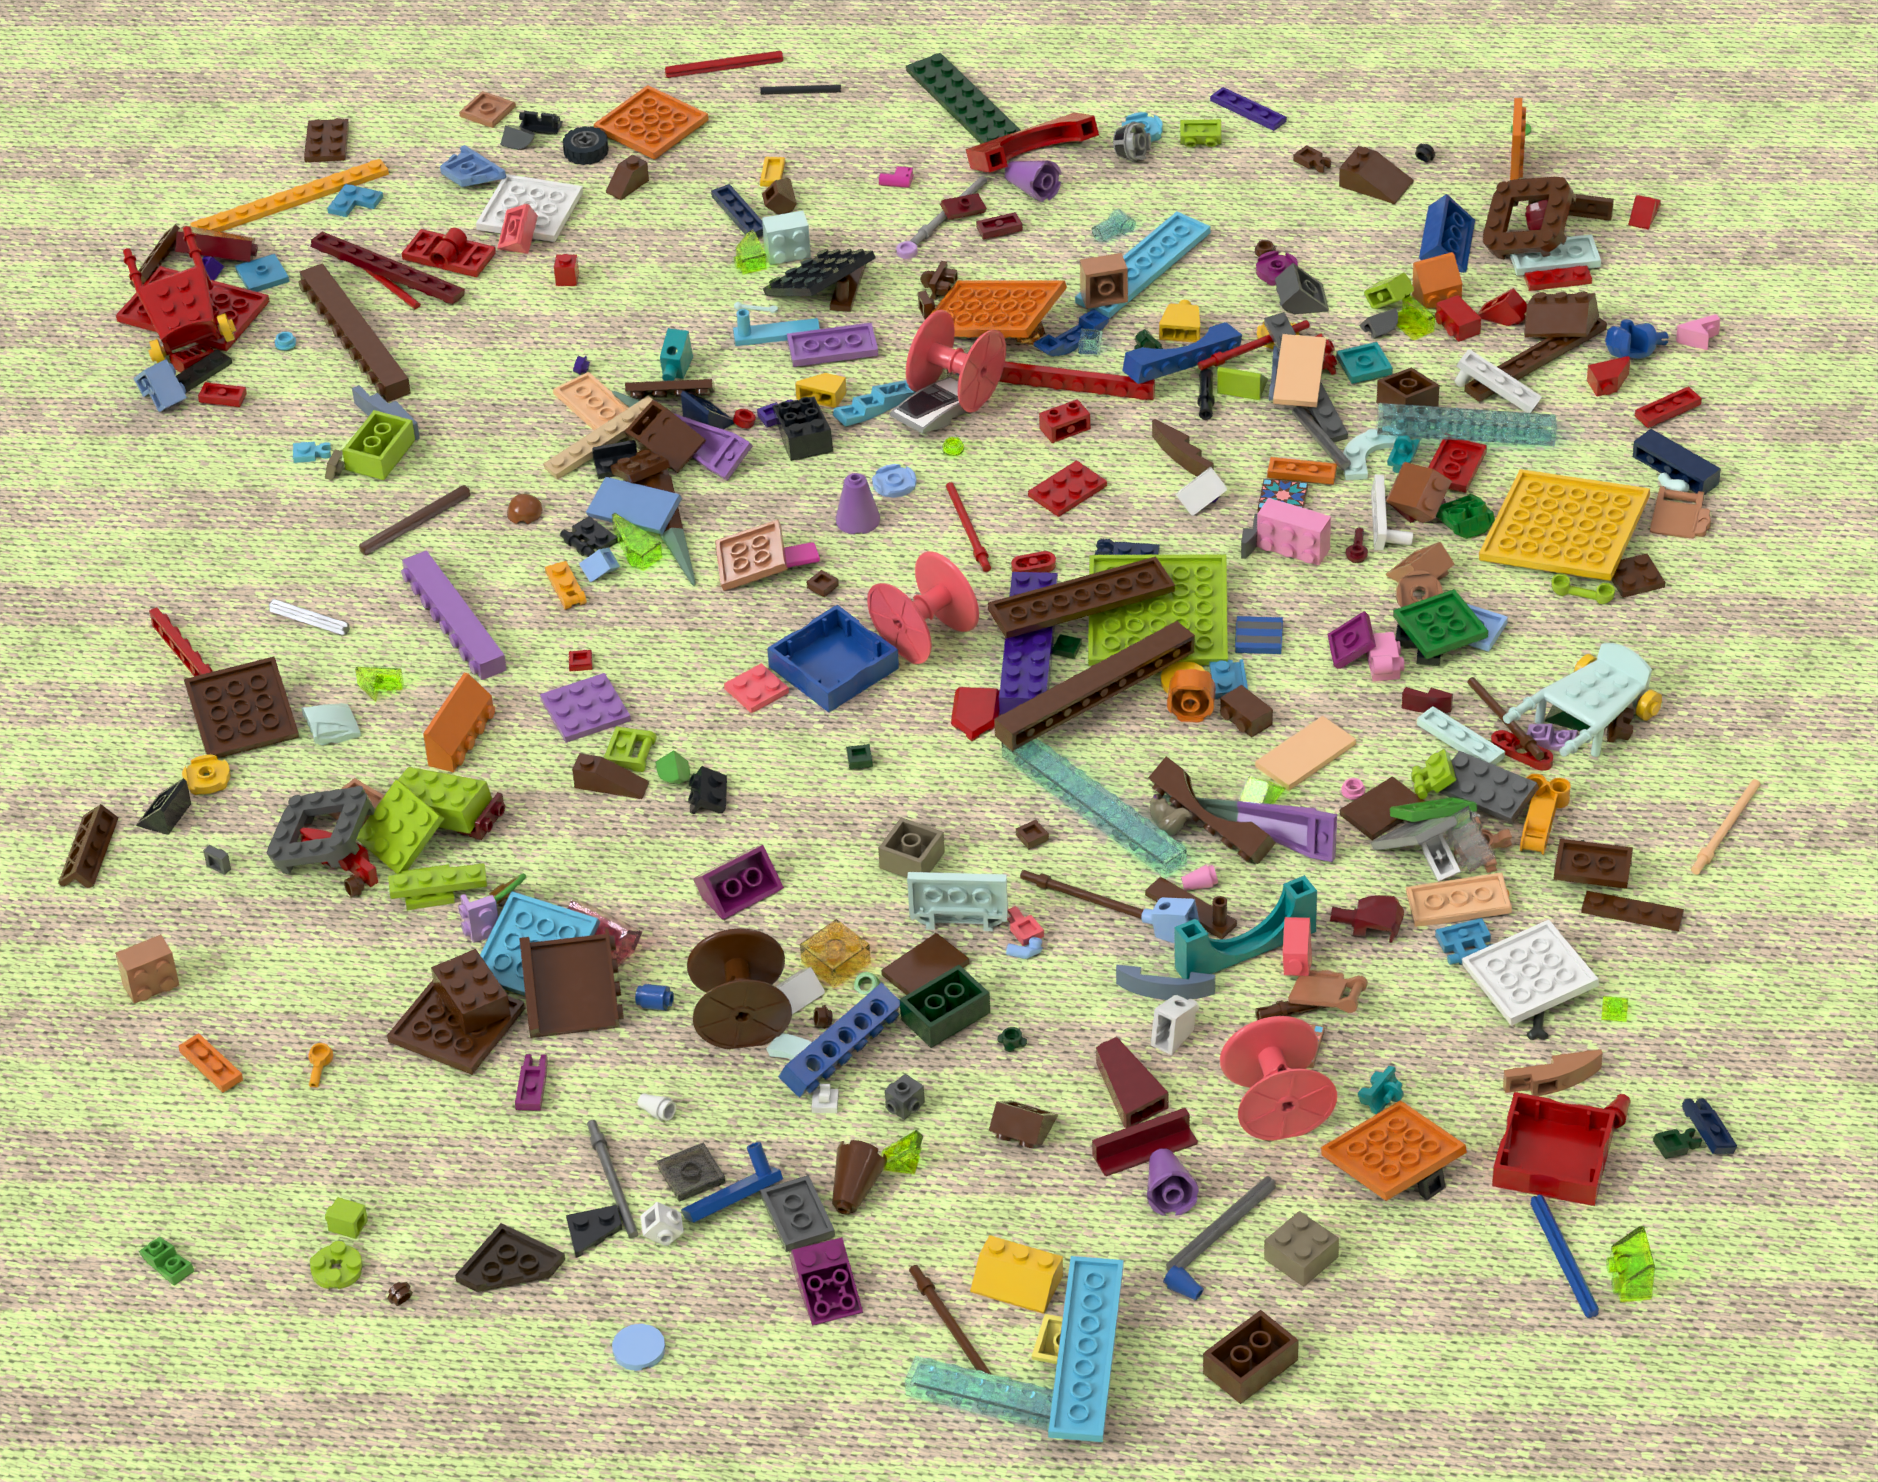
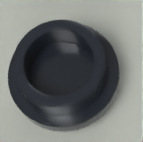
M1421 143L1416 147L1415 155L1419 160L1428 163L1435 158V152L1431 145Z

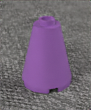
M1012 161L1005 168V178L1007 181L1040 202H1044L1047 198L1048 200L1054 198L1061 186V181H1059L1061 170L1052 161Z
M852 473L844 479L836 514V524L845 533L855 535V533L862 532V534L873 531L879 525L880 514L866 477L859 473Z
M1156 1150L1149 1159L1148 1203L1153 1211L1162 1216H1166L1165 1213L1175 1211V1216L1186 1213L1197 1202L1199 1192L1197 1182L1171 1150Z

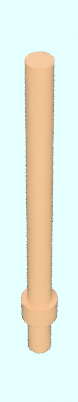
M1753 779L1708 845L1700 850L1697 860L1691 868L1692 873L1698 875L1704 866L1709 864L1714 858L1715 850L1759 788L1760 782L1757 779Z

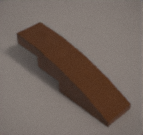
M1156 419L1152 420V437L1176 463L1196 477L1209 467L1214 470V463L1203 458L1202 450L1190 444V436Z

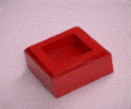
M592 650L569 651V672L593 670Z

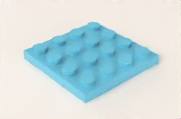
M511 891L480 956L504 990L525 996L519 938L529 937L531 943L595 935L600 921L598 918Z

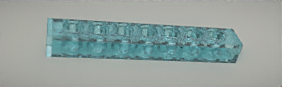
M1378 403L1376 427L1377 435H1407L1409 437L1555 446L1557 422L1555 414Z

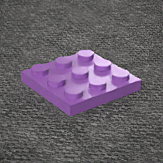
M605 673L540 694L543 705L565 743L631 721L630 714Z

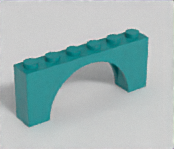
M1305 875L1284 883L1280 899L1271 913L1253 929L1233 938H1209L1208 933L1197 919L1174 927L1176 971L1182 979H1189L1191 972L1213 974L1283 945L1285 917L1310 918L1311 934L1315 933L1317 890Z

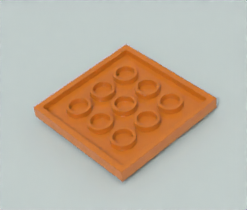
M647 85L593 125L594 128L604 131L608 138L655 160L709 119L708 113Z
M1401 1100L1320 1147L1323 1157L1385 1201L1467 1153L1466 1145Z

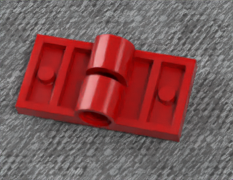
M456 227L450 228L446 234L420 229L403 250L402 260L477 278L496 254L495 246L467 240L466 234Z

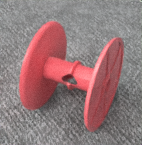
M937 310L925 319L912 341L906 362L907 384L912 391L918 392L935 383L942 375L944 369H948L949 373L960 374L957 390L959 404L966 412H975L992 396L998 385L1006 358L1005 338L1000 331L989 330L975 341L968 354L964 353L962 348L953 349L955 336L953 319L947 311Z
M933 551L922 553L916 561L915 578L921 595L916 594L913 597V601L900 589L887 583L873 585L867 596L869 614L879 635L897 648L899 655L913 664L925 662L931 653V636L925 621L927 618L932 620L935 615L941 622L959 632L973 630L979 621L977 599L968 580L953 562Z
M1274 1016L1254 1021L1234 1033L1221 1051L1220 1066L1224 1075L1233 1083L1250 1088L1239 1104L1238 1119L1244 1131L1255 1138L1274 1141L1302 1136L1320 1126L1331 1115L1336 1106L1337 1090L1333 1082L1320 1072L1306 1069L1317 1053L1318 1038L1315 1030L1305 1021L1289 1016Z

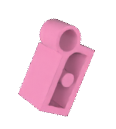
M1394 632L1374 633L1376 647L1366 652L1372 681L1400 679V672L1404 671V658L1399 657L1401 655L1400 641L1395 640Z

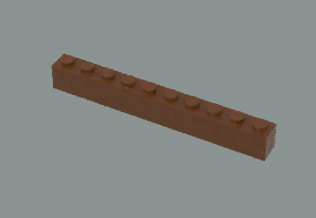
M322 263L299 271L301 280L298 283L301 291L307 293L309 302L311 304L314 303L317 313L324 316L326 325L332 327L334 336L340 338L343 348L349 350L351 359L358 362L361 373H366L370 385H375L376 392L383 396L387 402L411 394L407 375Z
M1178 621L1165 626L1161 630L1111 655L1068 680L1055 685L1053 688L1018 705L1014 709L995 718V737L1011 751L1018 749L1193 654L1195 635Z

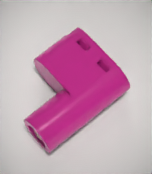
M897 166L894 174L880 173L879 185L910 188L914 176L913 167Z

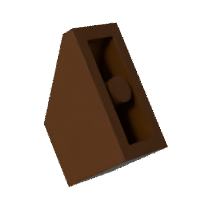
M632 154L619 163L606 189V193L622 200L649 181L647 162Z

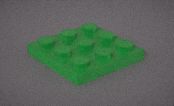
M1455 589L1393 610L1394 619L1426 659L1488 638L1487 628Z

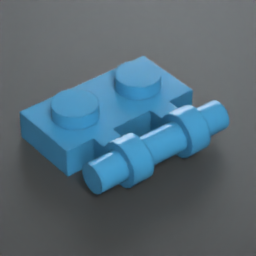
M1482 918L1435 930V937L1443 952L1454 951L1455 953L1447 955L1449 965L1456 963L1462 965V958L1491 946H1486L1485 944L1491 942V934ZM1475 946V949L1465 951L1464 949L1467 947Z

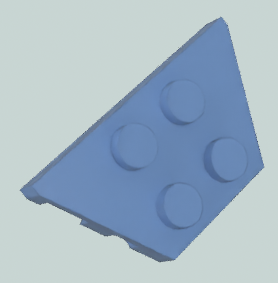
M466 145L460 147L461 153L458 156L453 154L449 157L448 161L440 166L441 174L461 187L507 178L504 169Z

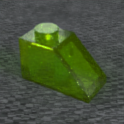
M750 230L735 247L736 256L733 257L735 268H740L743 275L767 269L766 253L754 230Z
M1248 776L1239 801L1274 804L1286 788L1265 779Z

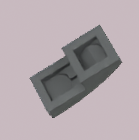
M1254 514L1253 528H1243L1241 559H1246L1257 547V514Z

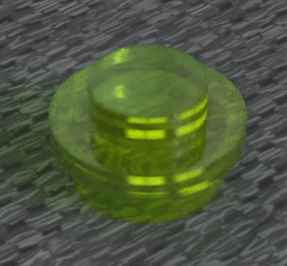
M949 437L945 439L942 451L948 456H958L963 453L964 444L958 437Z

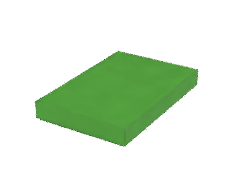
M1449 797L1393 806L1390 808V816L1416 822L1477 812V803L1461 798Z

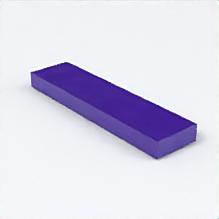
M1222 87L1210 96L1211 102L1273 131L1287 122L1286 116L1227 88Z

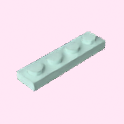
M1433 706L1417 718V725L1458 751L1496 765L1505 758L1504 750Z

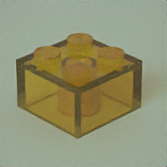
M837 919L800 944L801 963L807 968L811 967L817 976L834 989L871 963L870 944Z

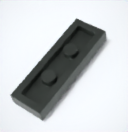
M217 349L176 375L179 383L181 382L184 385L187 393L231 365L232 359Z

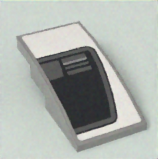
M948 377L919 390L890 412V416L922 434L947 427L951 424L953 417L966 413L958 401V380Z

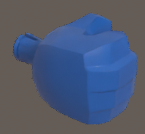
M1624 319L1621 321L1620 327L1612 326L1607 330L1605 342L1611 355L1619 358L1629 356L1630 360H1637L1650 356L1654 352L1656 345H1667L1668 340L1662 339H1669V336L1665 331L1656 332L1650 323L1634 325L1632 320Z

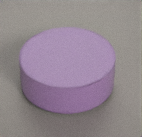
M911 241L901 242L896 247L897 255L903 259L913 258L918 253L917 245Z

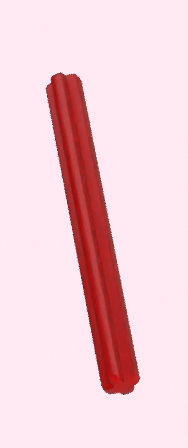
M773 51L666 66L665 75L667 78L779 63L783 62L782 51Z

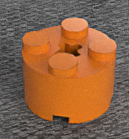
M1180 669L1174 673L1169 683L1167 708L1171 714L1173 713L1177 716L1179 721L1199 723L1206 716L1212 714L1216 686L1211 678V674L1208 671L1196 669Z

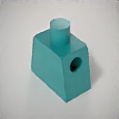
M668 328L660 354L662 379L664 381H674L675 378L684 379L693 359L689 331Z

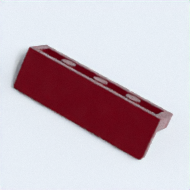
M1182 1108L1092 1140V1156L1104 1176H1110L1149 1162L1150 1156L1156 1150L1169 1149L1175 1153L1197 1145L1198 1140L1190 1129V1114L1186 1108Z

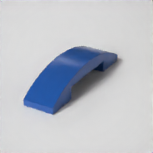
M1093 309L1079 317V324L1057 337L1048 334L1034 342V347L1050 356L1069 354L1097 336L1108 324L1109 318Z

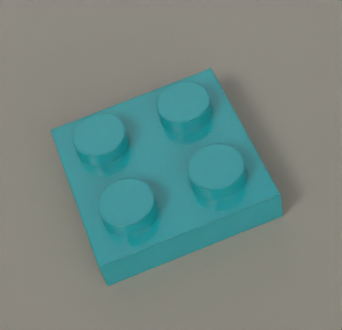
M1378 342L1336 351V358L1351 384L1393 374V367Z

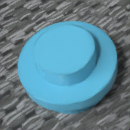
M281 332L276 336L275 347L277 349L289 350L295 347L296 338L292 333Z

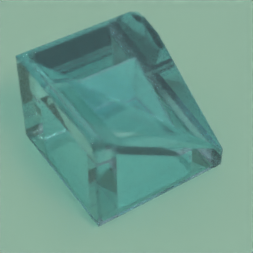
M1082 328L1078 353L1080 355L1100 356L1103 331Z

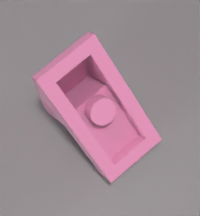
M1717 314L1677 325V343L1708 350L1709 338L1719 335L1720 318Z

